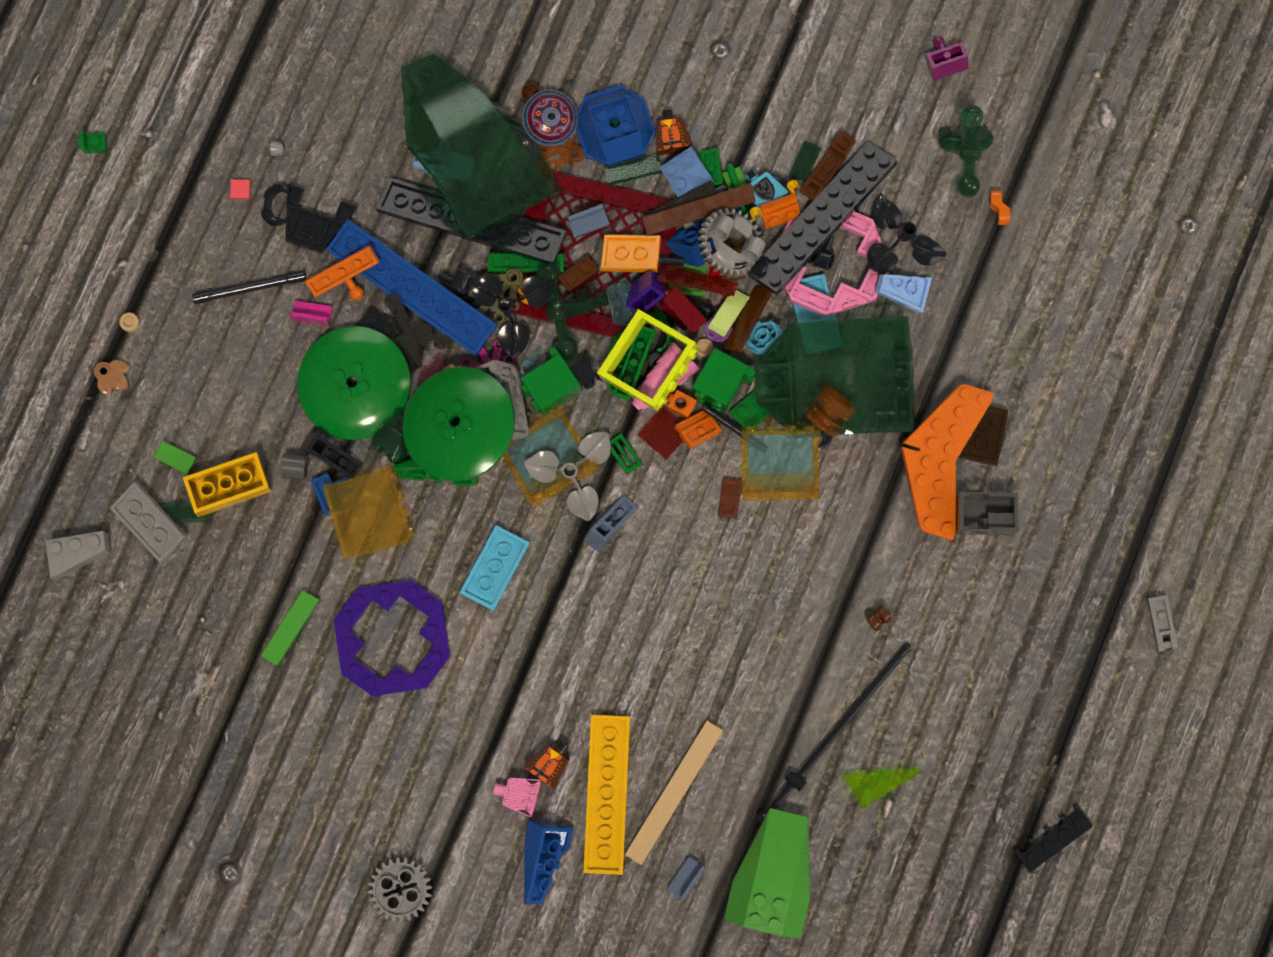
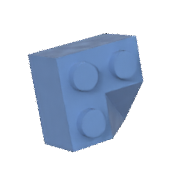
M689 147L660 167L674 192L683 203L715 183L692 147Z

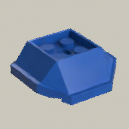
M621 85L585 96L579 108L576 132L584 156L607 167L644 156L656 136V131L644 98ZM612 122H618L620 124L616 128L610 126Z

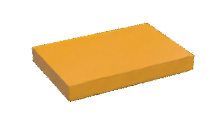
M605 235L601 271L648 272L651 270L658 272L661 236Z

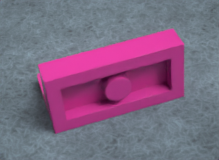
M295 301L290 317L293 321L330 326L333 307Z

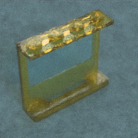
M559 409L555 410L544 421L540 419L533 423V427L528 429V436L511 441L503 456L504 461L532 509L575 484L572 479L566 478L562 472L557 471L556 479L553 482H539L527 471L524 465L525 460L540 451H551L558 457L559 465L557 468H563L566 463L575 464L585 457L578 450L581 439L564 409L561 411ZM587 459V461L580 464L576 480L579 483L598 472L599 468L595 461L591 463Z
M767 425L765 429H757V426H746V429H742L743 500L820 499L819 428H815V425H804V428H796V425H785L784 428L777 429L776 425Z

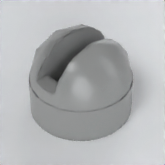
M271 141L270 155L280 156L283 154V144L278 141Z

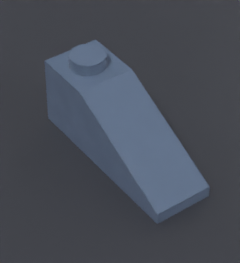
M623 496L589 530L584 541L599 553L635 513L638 507L626 496Z

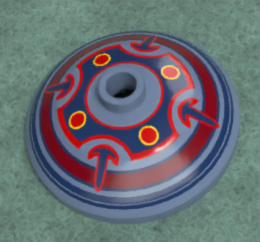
M543 90L534 94L526 102L522 112V124L526 134L537 144L548 147L558 146L565 143L574 134L578 124V113L572 100L564 93L556 90ZM552 113L555 118L553 120L548 119V114Z

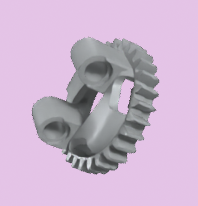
M725 208L723 211L719 209L716 213L713 212L705 219V222L701 224L702 228L698 231L701 236L697 238L702 243L697 247L703 249L700 254H705L706 256L703 261L708 260L710 262L708 267L713 265L715 267L714 272L720 270V276L726 273V277L733 276L735 278L744 276L750 271L759 258L763 256L762 252L766 247V243L763 239L758 238L761 232H756L755 229H757L758 225L753 226L752 219L747 220L748 214L741 216V210L735 214L734 208L730 211L728 208ZM733 229L746 238L739 253L723 243V241L728 239ZM710 237L713 239L716 252L713 255L710 253L712 251L710 242H707V239ZM746 262L744 265L735 266V263Z

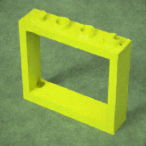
M638 309L597 374L604 381L658 412L663 404H666L669 393L676 389L680 376L685 375L687 372V365L691 359L694 360L696 358L699 347L693 340ZM645 322L687 345L653 399L612 376V373Z

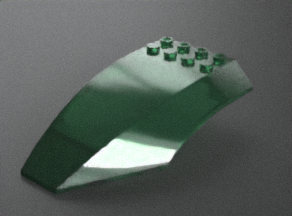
M433 53L401 67L406 148L412 152L432 178L468 239L563 192L533 140L502 103Z

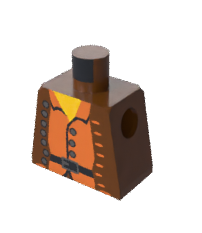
M672 110L662 111L663 120L656 122V156L680 153L692 147L683 119L674 118Z
M560 740L553 749L545 745L524 768L555 790L569 762L563 757L569 746Z

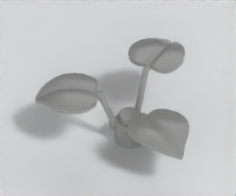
M596 432L583 438L578 450L585 457L575 464L566 463L563 468H557L559 465L558 457L551 451H540L524 461L527 471L539 482H553L556 479V471L562 472L566 478L572 479L578 491H572L568 495L567 507L575 516L586 521H590L596 514L599 498L597 492L592 487L586 486L581 489L576 480L579 474L578 466L587 461V459L592 464H602L609 458L611 445L610 435L607 432Z

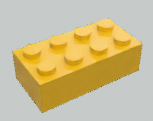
M257 452L183 477L194 513L197 517L271 492Z

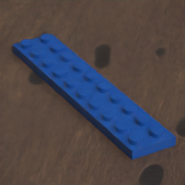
M347 219L326 250L339 260H342L370 245L380 261L359 274L477 357L498 325Z

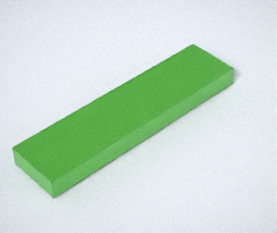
M302 590L261 656L279 666L320 600Z

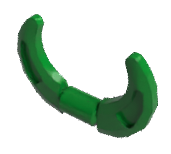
M651 312L648 314L672 328L668 320H666L668 317L664 313ZM666 334L665 344L661 348L656 349V351L665 352L672 342L676 343V339Z

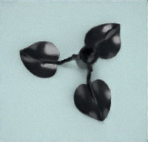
M883 195L878 197L871 210V219L874 220L875 225L880 229L888 227L890 230L898 228L899 230L897 231L898 239L889 249L883 243H874L869 247L867 261L872 271L886 273L896 266L898 257L891 251L900 241L907 242L911 239V247L915 248L912 255L919 264L924 266L933 265L947 255L943 248L933 239L927 236L916 237L917 229L912 222L898 225L901 221V212L898 207Z
M488 274L469 279L471 293L480 305L491 307L495 304L497 298L498 309L506 313V316L510 319L512 325L503 326L498 333V342L510 358L520 355L529 342L527 327L524 325L516 326L511 312L516 309L517 302L527 299L528 304L532 307L539 308L545 306L551 298L554 285L553 280L544 276L527 278L520 287L521 292L525 296L517 299L501 298L498 296L502 292V284L494 275Z

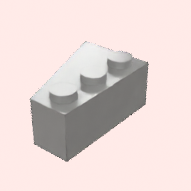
M104 531L46 540L50 578L55 581L111 553L109 536Z

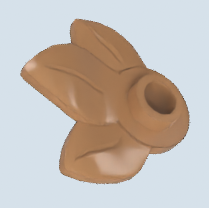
M114 360L110 363H98L94 367V375L98 379L97 387L100 392L108 396L112 388L118 390L127 389V379L123 374L128 371L130 366L120 360ZM101 368L107 369V373L105 375H102L100 373Z

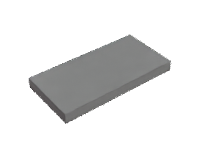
M134 481L110 507L112 512L159 563H163L187 537L181 528L137 481Z

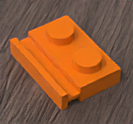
M795 193L759 206L766 230L786 223L789 220L797 219L800 216L799 204Z
M703 411L676 424L674 427L689 450L717 436L722 431L714 418Z

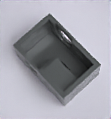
M959 492L956 496V535L1014 536L1019 531L1018 493Z

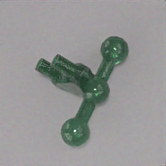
M973 104L965 106L960 112V122L965 126V131L951 132L949 127H946V130L944 127L939 129V145L941 148L958 154L960 159L964 161L963 175L958 179L957 191L963 197L968 198L975 196L980 189V180L975 176V162L980 159L982 151L992 145L994 139L993 134L988 131V127L983 125L982 128L981 126L984 118L983 111L980 107Z
M545 262L536 271V276H538L541 282H546L548 278L554 282L552 295L545 314L555 324L558 336L555 349L560 353L563 360H571L578 352V344L569 337L565 320L590 313L595 308L609 305V296L607 294L594 297L585 295L565 301L560 300L556 284L560 278V270L555 264Z

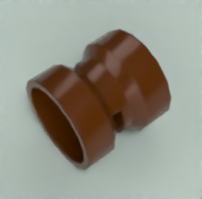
M528 83L523 86L521 94L524 104L534 94L540 92L536 84Z
M882 605L876 607L873 613L865 616L869 625L876 632L881 629L884 623L888 624L892 620Z

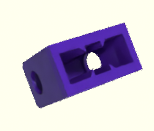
M651 270L644 272L643 276L631 285L626 305L635 313L638 309L646 312L665 297L664 281Z

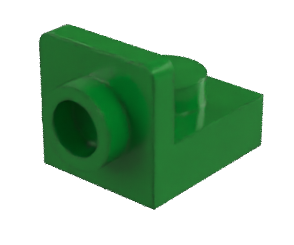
M79 131L80 137H77V145L84 154L107 152L105 132L85 134L84 131Z

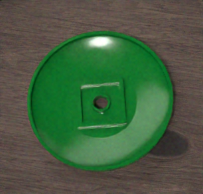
M350 326L325 334L310 347L299 368L297 390L304 412L319 429L336 438L362 440L381 434L398 420L409 399L411 376L405 356L391 339L370 328ZM355 377L357 379L355 387L348 386L349 378Z
M455 367L440 371L424 381L416 389L408 402L403 418V438L407 451L413 461L433 477L446 481H465L476 478L493 468L506 453L515 427L513 404L505 388L495 378L481 370L469 367ZM455 417H459L460 423L453 427L451 425L452 420Z

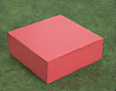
M231 179L230 198L250 200L251 181Z

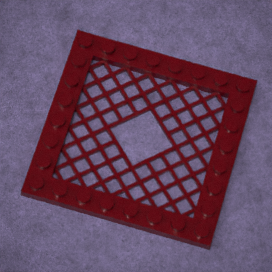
M537 168L524 218L542 224L545 221L548 226H551L546 218L553 214L557 215L560 221L552 227L556 228L562 224L566 230V236L569 235L573 241V244L566 248L562 245V250L559 251V254L564 253L569 260L564 264L565 268L570 264L572 266L575 265L567 253L568 250L599 233L604 241L601 231L609 226L596 230L589 235L586 234L584 235L585 237L576 242L572 236V231H569L565 224L568 221L567 217L562 219L558 213L563 208L567 207L571 215H574L594 205H609L611 207L604 210L605 214L615 209L619 216L611 222L608 219L609 226L614 235H621L626 231L630 235H634L631 228L638 224L644 231L640 235H647L642 223L643 219H639L636 212L648 215L683 204V202ZM551 192L556 193L555 195L550 197ZM563 195L575 198L567 202ZM560 196L565 204L555 208L551 200ZM581 199L592 201V203L585 206ZM578 200L583 208L574 213L569 205ZM549 202L553 211L545 215ZM618 208L625 209V210H630V211H628V212H626L625 214L621 215V213H620V211L618 210ZM633 213L637 222L628 226L624 218ZM622 220L626 228L617 233L613 224ZM677 227L655 234L661 236L659 257H670L671 249L666 245V242L675 235ZM658 264V272H654L662 280H664L667 265ZM602 271L571 293L566 292L563 295L558 289L561 283L555 284L554 282L553 289L555 288L560 297L553 301L549 300L545 306L539 308L519 301V309L511 312V314L614 338L616 335L624 332L630 323L629 320L635 315V312L631 310L632 315L624 319L619 311L627 307L626 303L617 308L612 301L621 295L624 301L627 302L624 293L630 290L633 284L628 276L633 272H623V275L614 279L610 271ZM522 273L523 279L529 277V274L535 276L534 273ZM608 273L612 281L603 286L599 277ZM553 274L544 275V277H548L551 280H553L551 277V275ZM517 275L512 277V281L517 280ZM626 277L630 286L621 290L617 282ZM597 280L601 288L591 292L587 284ZM615 284L619 292L610 297L606 288ZM585 286L589 295L580 299L576 291ZM510 288L505 292V297L510 298ZM603 291L608 299L598 303L594 295ZM573 293L578 301L569 306L564 298ZM592 298L596 306L587 310L583 302ZM562 299V301H563V303L565 304V306H563V305H558V304H554V303H556V302H558V301H560V300ZM610 302L614 310L605 315L601 306ZM657 303L644 313L656 312ZM580 304L583 310L575 309L573 307ZM599 309L602 315L592 313V311ZM617 313L620 319L612 318L610 316ZM647 323L645 327L651 328L652 325Z

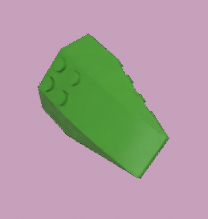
M770 808L732 881L724 920L745 928L778 936L801 938L810 901L809 817Z

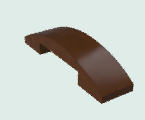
M840 131L812 175L808 177L799 192L813 201L830 183L850 153L856 140Z

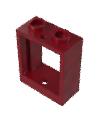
M669 287L665 291V297L657 303L688 337L694 334L707 321L677 287L673 290Z

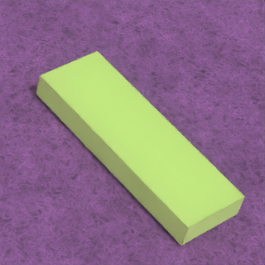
M733 288L708 328L725 337L750 297Z

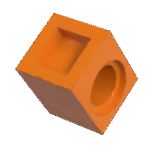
M676 390L675 394H670L666 403L669 404V411L684 419H688L697 405V400ZM682 400L686 403V406L678 408L675 403Z

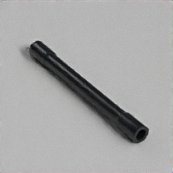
M304 270L283 276L193 293L192 298L196 305L224 297L305 282L306 277Z

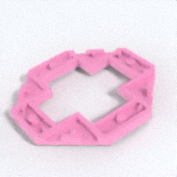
M855 211L840 227L864 238L857 254L867 258V251L872 244L882 243L874 220ZM796 219L788 221L783 233ZM804 266L788 283L785 289L790 302L823 317H827L876 301L879 295L875 293L879 275L889 274L890 271L877 273L869 269L859 290L841 283L834 298H831L800 284L807 270V267Z

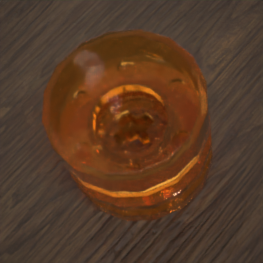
M824 386L817 395L821 404L813 401L810 404L812 408H807L805 415L820 430L836 437L839 434V429L844 427L840 418L849 421L857 410L842 394L831 387Z

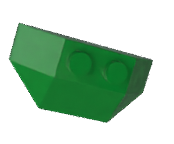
M645 326L642 327L612 373V376L634 389L637 388L656 330ZM622 333L616 335L613 338L607 356L619 340ZM605 381L611 395L630 402L632 398L630 395Z

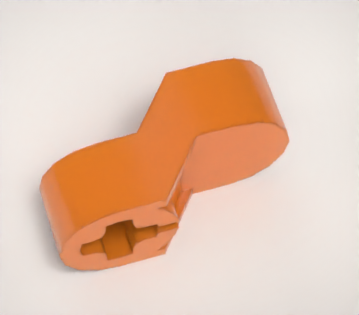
M990 190L989 208L997 213V225H1009L1010 208L1002 202V190Z

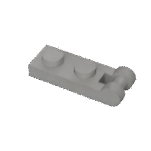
M1168 596L1148 598L1147 603L1157 652H1163L1168 648L1171 650L1178 649ZM1168 635L1169 641H1163L1162 636Z

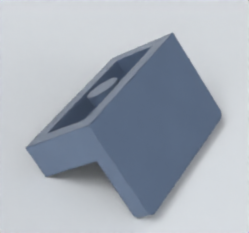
M603 204L567 217L574 239L610 225Z
M688 857L667 890L684 901L705 870V867Z

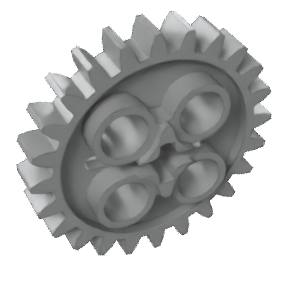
M397 857L396 863L389 859L388 866L385 863H381L383 869H375L378 875H371L375 881L374 883H368V885L373 887V890L368 891V893L374 896L369 901L376 902L373 909L380 908L378 915L385 912V919H388L391 915L392 922H395L397 917H399L400 922H403L404 916L410 921L412 920L411 914L418 917L417 910L425 911L422 905H429L426 897H432V895L427 893V890L433 887L427 886V882L431 878L425 879L424 876L427 874V871H420L422 865L415 867V860L408 864V858H405L403 863H401L400 857ZM405 871H408L412 877L408 883L403 882L401 878ZM386 878H390L393 882L390 889H385L383 886V881ZM417 883V886L403 890V895L395 893L384 897V893L398 889L399 884L401 887ZM411 890L416 891L418 894L414 902L408 899V893ZM392 897H396L399 900V905L396 908H392L389 905V900Z

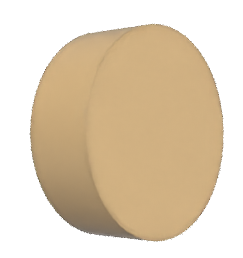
M130 312L123 314L119 321L121 328L126 332H134L140 325L139 318Z
M708 339L698 340L696 344L699 348L696 355L704 359L710 357L714 350L713 343Z

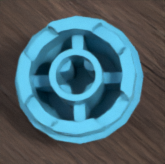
M771 320L763 323L758 321L747 340L748 348L751 352L764 358H771L777 355L783 347V336L780 326Z

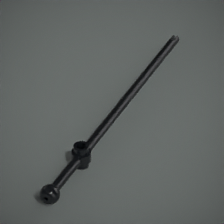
M905 644L803 767L797 773L791 770L787 774L785 780L788 782V785L766 811L758 813L757 821L762 824L770 808L778 809L795 788L800 792L805 787L807 782L803 780L804 776L905 657L911 648L910 644Z

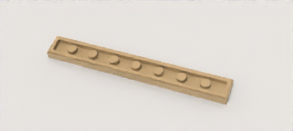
M706 721L625 853L627 857L640 865L643 864L723 733L722 729Z

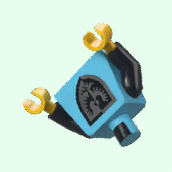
M754 169L745 174V177L752 185L756 202L744 205V207L751 215L752 220L755 221V216L763 217L760 205L787 196V190L793 194L795 193L793 189H800V186L796 180L790 181L768 172L758 176Z

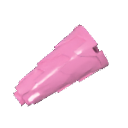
M674 342L669 345V348L657 360L654 368L647 374L646 379L636 389L653 399L683 353ZM692 360L687 365L688 370L685 375L680 376L678 379L679 386L700 370ZM632 397L633 401L631 403L638 410L649 408Z

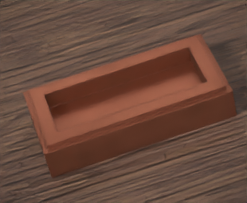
M723 478L718 511L719 517L737 519L742 480Z

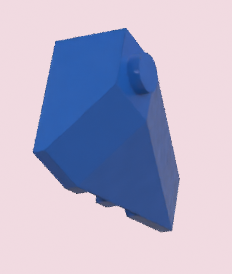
M741 206L734 208L735 214L742 209ZM697 220L693 223L694 226L687 231L685 229L678 231L666 242V245L679 258L685 259V264L700 267L706 262L703 261L706 257L705 254H700L703 249L697 247L702 243L697 238L701 236L698 231L702 228L701 224L705 220ZM710 237L707 239V242H710L712 248L710 253L713 255L716 248L713 239Z
M529 820L525 836V904H542L552 883L551 877L555 869L558 870L561 865L559 861L563 852L567 853L573 832L572 827L547 821Z

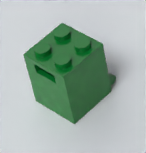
M551 348L549 351L551 355L550 360L521 378L522 384L520 387L527 399L529 397L532 399L530 402L534 411L537 414L541 413L543 417L581 393L579 382L555 348Z
M714 348L692 387V396L701 404L705 402L711 405V408L718 413L721 411L726 413L743 380L748 383L754 381L755 370Z

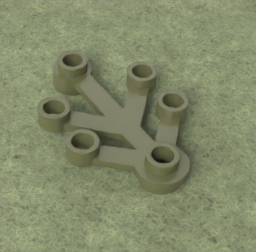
M512 268L506 274H492L489 272L484 274L494 275L501 282H504L502 284V292L498 296L501 298L505 297V292L510 288V298L517 299V289L523 281V274L520 270ZM514 275H517L516 281H512ZM496 298L494 321L498 324H504L507 317L498 309V299ZM519 302L516 303V309L514 311L519 309ZM481 305L477 311L484 315L491 307ZM502 315V320L498 321V317Z

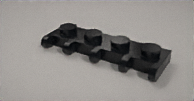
M1077 804L1073 806L1077 813L1068 820L1061 814L1059 819L1062 821V824L1053 831H1050L1045 826L1043 829L1047 835L1035 843L1031 837L1027 839L1031 847L1022 854L1017 848L1013 850L1029 873L1093 827Z

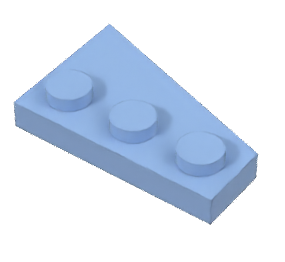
M889 274L879 275L875 293L916 313H923L932 278Z

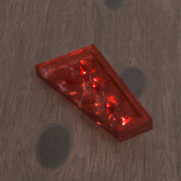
M664 265L658 282L719 293L727 297L734 296L738 283L674 265Z

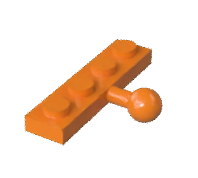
M368 245L306 279L305 283L314 297H317L345 282L349 288V297L354 301H359L363 298L364 291L360 286H356L351 278L376 265L380 260L371 246Z

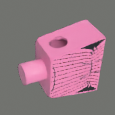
M509 778L507 786L495 784L493 795L504 797L502 805L526 816L533 817L541 780Z

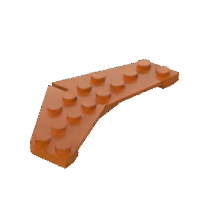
M967 384L957 386L902 442V444L918 448V451L901 447L918 528L922 532L948 540L954 539L956 532V460L989 407L994 393Z

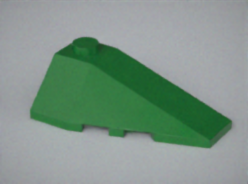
M413 459L393 466L400 479L424 481L426 478L442 484V481H446L426 473ZM478 477L465 481L451 482L456 486L478 485Z

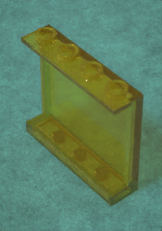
M390 466L381 471L334 484L328 483L322 487L344 561L409 543L412 540L411 537L414 536L411 525L407 526L406 518H408L406 507L402 508L400 500H403L401 490L397 489L395 482H397L395 470L391 471Z

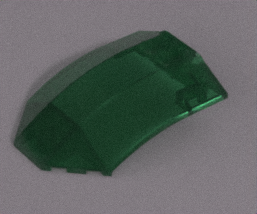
M909 316L789 324L754 364L756 403L771 414V417L781 426L783 425L796 439L844 434L914 431L915 388Z

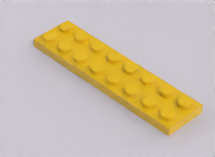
M591 715L583 873L623 875L630 731L629 716Z

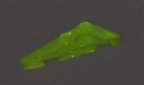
M919 768L848 774L844 775L843 778L864 809L918 775L921 771Z

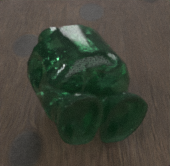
M395 410L393 411L392 418L385 422L370 440L372 448L379 454L384 452L387 459L394 465L401 463L408 454L403 438V430L399 428L400 425H403L404 416Z

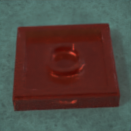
M664 407L638 434L639 438L666 461L684 442L679 436V432L674 429L675 425L680 423V421Z

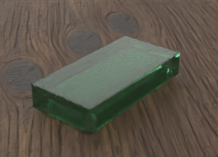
M804 141L789 176L806 182L820 154L821 148Z

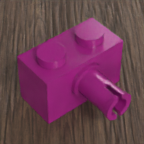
M939 37L940 42L937 38L933 40L936 51L926 54L927 67L933 81L969 69L968 55L962 42L947 47L943 37Z

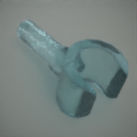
M538 347L531 360L524 359L522 365L524 370L532 371L534 369L536 358L542 348Z

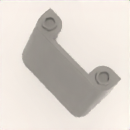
M497 360L475 367V369L481 370L495 378L505 388L512 401L515 427L511 441L527 437L529 433L517 368L512 364Z

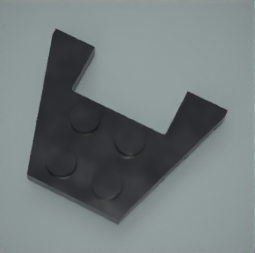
M287 184V188L291 193L287 194L285 241L286 243L322 254L347 219L349 220L357 211V206L340 201L335 218L333 219L299 208L305 190Z

